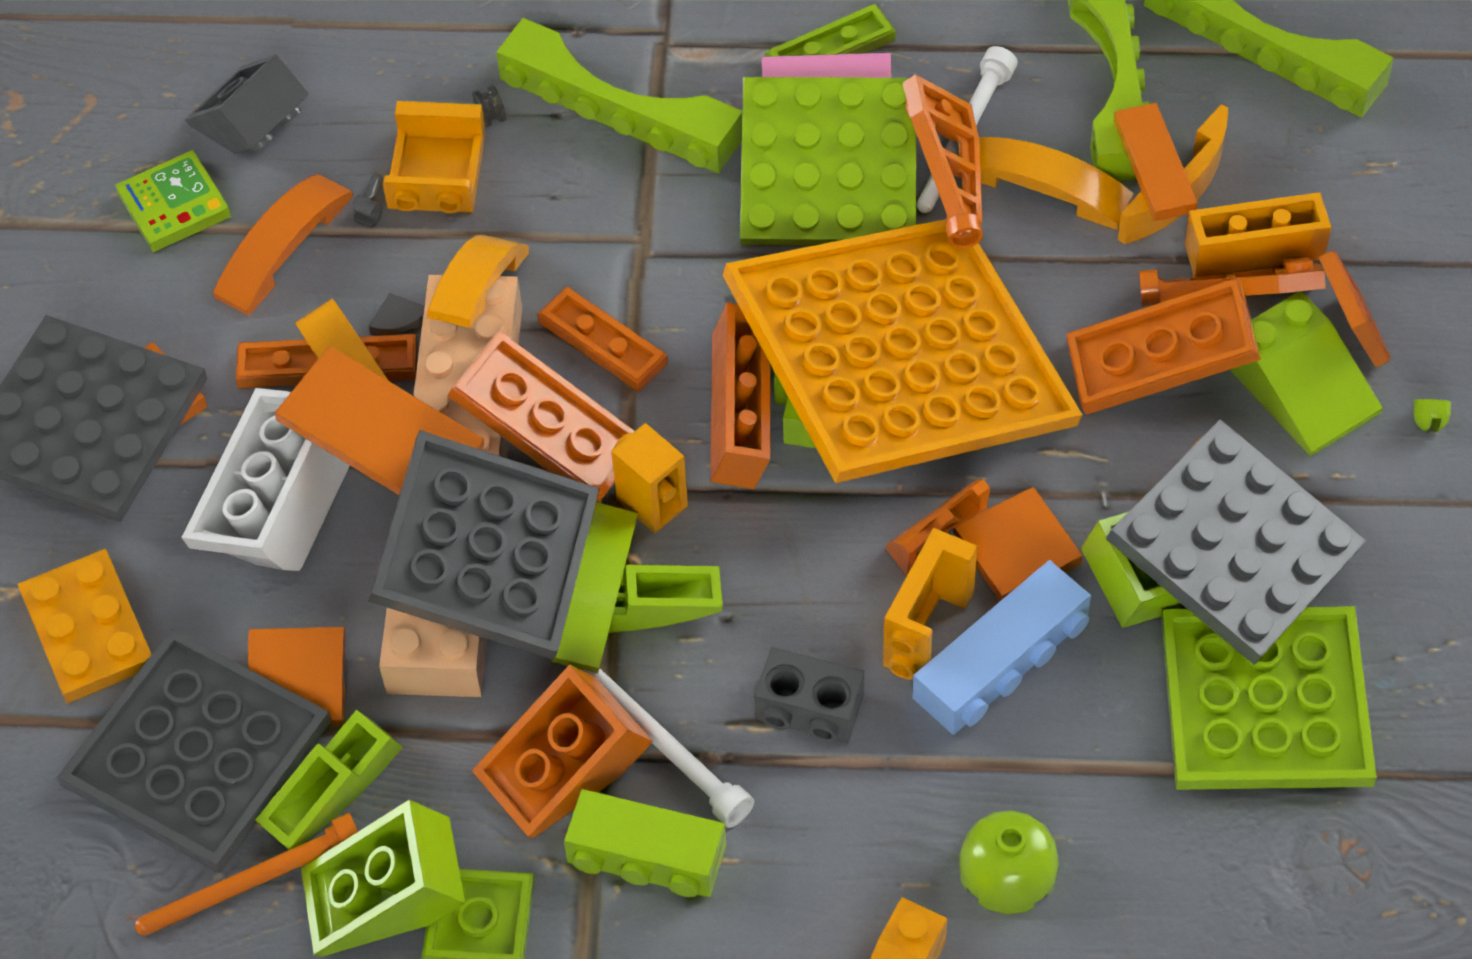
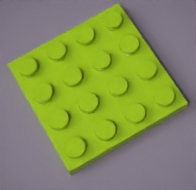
M743 77L740 245L815 246L916 225V132L906 111L905 103L907 101L903 82L909 78Z
M1355 606L1307 607L1255 665L1189 609L1162 610L1161 625L1176 790L1374 787L1377 775Z

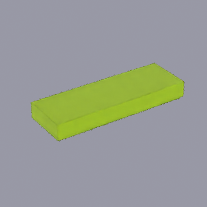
M874 3L765 51V57L866 54L895 41L896 30Z

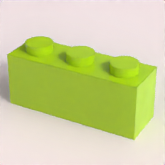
M581 789L564 839L567 863L573 864L580 871L590 874H598L603 871L619 875L622 879L634 885L644 886L652 883L665 886L675 894L684 897H695L696 895L711 897L727 845L725 823Z

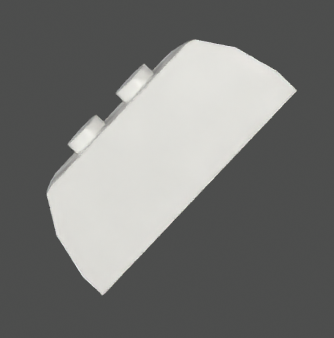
M255 388L181 537L188 548L226 553L258 566L280 570L300 571L350 465L275 420V411L291 392Z

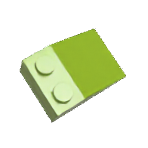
M1302 291L1293 294L1251 319L1261 360L1230 369V371L1310 457L1382 413L1383 407L1333 324Z
M1128 512L1099 520L1081 547L1122 628L1161 617L1163 609H1178L1184 606L1106 540L1110 531Z
M407 800L301 868L313 954L319 957L429 926L465 904L450 817L411 800Z

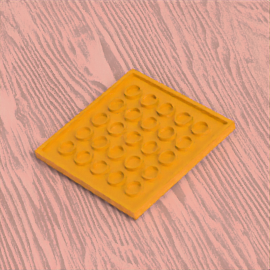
M946 219L725 264L722 275L835 483L1076 427L1081 420L1083 414L980 244L978 243L968 248L952 247L948 243L946 234Z

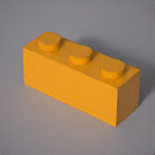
M1320 192L1190 210L1184 245L1194 277L1282 266V259L1288 257L1309 256L1310 260H1319L1318 257L1326 254L1331 224Z

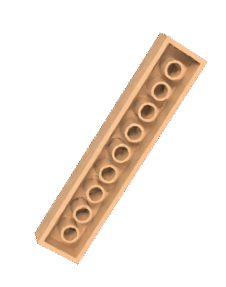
M428 275L413 396L484 438L483 451L507 458L508 441L447 395L498 331H501L519 345L522 302L518 277L499 276L486 293L485 310L474 324L468 328L427 318L428 307L443 276ZM387 608L379 664L386 694L482 697L488 639Z

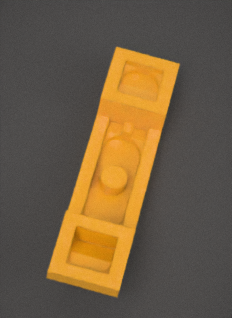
M1222 104L1196 131L1193 159L1184 168L1197 201L1211 183L1222 157L1228 122V107ZM1141 191L1121 212L1118 240L1124 244L1140 240L1162 230L1181 216L1153 221Z
M979 137L982 184L996 188L1000 179L1023 186L1078 205L1077 217L1118 230L1121 212L1131 203L1134 193L1122 183L1085 161L1043 145L1010 138Z
M481 234L472 237L459 249L445 270L428 307L427 318L470 328L485 310L487 291L504 270L516 271L528 256L529 246Z

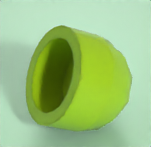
M1415 399L1413 406L1415 423L1421 430L1426 432L1429 430L1431 423L1434 432L1441 431L1449 422L1451 401Z

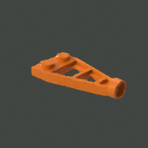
M915 74L903 82L907 101L905 107L947 214L945 229L948 243L954 248L972 247L983 238L981 227L980 141L972 105ZM937 132L944 138L958 143L959 156L942 147ZM954 176L962 179V189L957 187Z
M1309 256L1283 258V266L1170 280L1158 277L1157 269L1139 271L1143 307L1152 306L1238 277L1243 285L1245 296L1326 289L1325 273L1318 262L1313 263Z

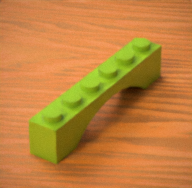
M1068 0L1070 18L1083 27L1099 44L1109 62L1114 79V89L1105 107L1093 120L1090 143L1092 165L1117 181L1137 180L1114 123L1115 111L1150 104L1149 101L1142 102L1141 94L1145 93V72L1143 68L1136 67V61L1140 59V43L1138 36H1131L1130 29H1134L1135 23L1133 4H1126V0Z
M1144 0V7L1152 10L1155 14L1180 24L1192 33L1217 43L1227 51L1236 53L1261 66L1264 70L1273 72L1296 84L1301 89L1310 91L1335 104L1338 108L1347 110L1361 118L1388 86L1394 57L1358 39H1320L1286 32L1264 23L1245 11L1234 0Z
M522 18L496 51L500 79L511 87L522 88L540 96L548 103L561 105L577 112L585 119H593L612 127L622 135H630L649 143L659 151H667L686 159L696 167H704L719 174L742 142V110L707 95L688 98H657L638 95L613 87L593 76L581 66L568 51L558 32L528 19Z

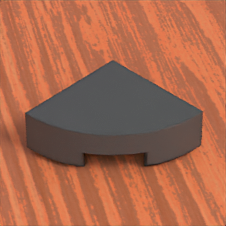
M389 293L369 324L370 335H393L412 328L413 331L422 327L425 306Z

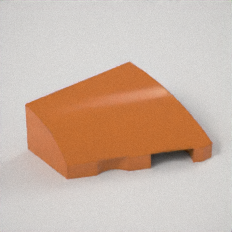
M984 479L973 481L887 543L885 549L906 576L932 529L935 528L948 533V531L987 509L990 487Z
M345 628L249 629L248 669L329 711L332 720L330 724L335 726L344 725L347 688L344 680L347 639Z

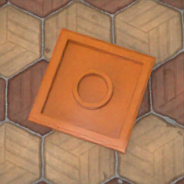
M1332 250L1318 257L1351 329L1375 367L1377 368L1389 362L1391 356L1359 288L1337 252L1334 253Z
M1034 487L980 512L953 528V535L955 537L977 545L976 568L999 602L1049 559L1064 572L1082 565L1083 555Z

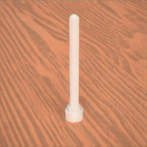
M992 46L988 48L980 62L982 79L969 102L972 105L976 125L997 85L1010 80L1017 67L1018 61L1015 55L1003 47ZM950 139L945 149L959 156L958 143ZM932 174L916 204L917 209L921 213L931 212L940 196Z
M600 668L598 673L582 669V671L595 676L653 740L652 744L710 797L709 804L713 807L712 814L717 819L725 823L727 828H732L746 818L754 805V798L740 785H732L729 782L723 784Z

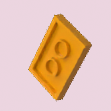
M106 548L17 584L66 704L135 676L152 655Z

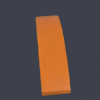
M320 174L308 177L287 191L262 215L242 240L214 288V298L250 316L276 286L273 278L275 272L319 222L328 226L353 198V192Z

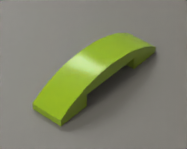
M596 502L559 650L551 662L567 666L571 665L595 673L599 672L638 513Z

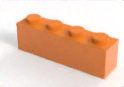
M727 302L712 333L710 482L755 489L770 461V362L739 305Z

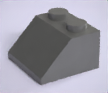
M276 54L239 68L185 121L192 128L233 153L249 149L256 152L271 141L273 135L270 131L277 124L284 125L300 113L301 108L298 104L309 93Z

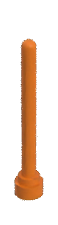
M350 812L331 820L333 825L325 828L326 834L139 917L134 925L136 932L142 936L150 935L310 863L358 832Z

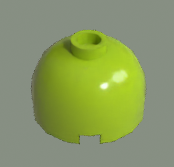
M1009 810L993 812L977 820L966 833L963 840L958 866L962 885L966 891L968 888L970 893L978 898V903L991 911L1013 914L1026 912L1034 908L1035 903L1042 900L1046 894L1047 897L1055 886L1059 859L1055 839L1043 823L1029 814Z

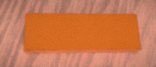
M1157 102L1115 111V126L1153 221L1187 215L1190 210H1197L1198 202Z
M568 286L537 314L539 324L637 392H640L668 364L666 353Z

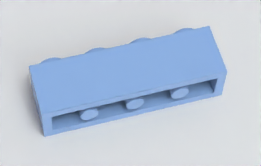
M1049 559L913 675L912 699L952 735H955L965 725L969 727L975 725L985 715L989 704L998 696L1006 697L1018 687L1023 675L1034 665L1037 668L1042 667L1053 656L1057 645L1067 637L1071 639L1077 637L1085 629L1090 620L1088 614L1091 595Z

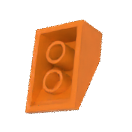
M568 665L473 768L472 772L529 838L533 839L575 809L581 789L598 793L621 777L650 746L653 740L595 676Z

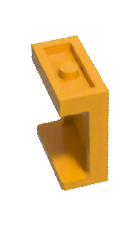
M397 101L395 119L398 131L390 175L384 176L383 179L387 209L473 213L486 136L482 105Z
M932 529L884 617L883 666L889 668L894 675L902 679L911 680L915 673L931 661L933 631L926 624L940 599L964 609L968 607L974 595L977 545L938 529Z

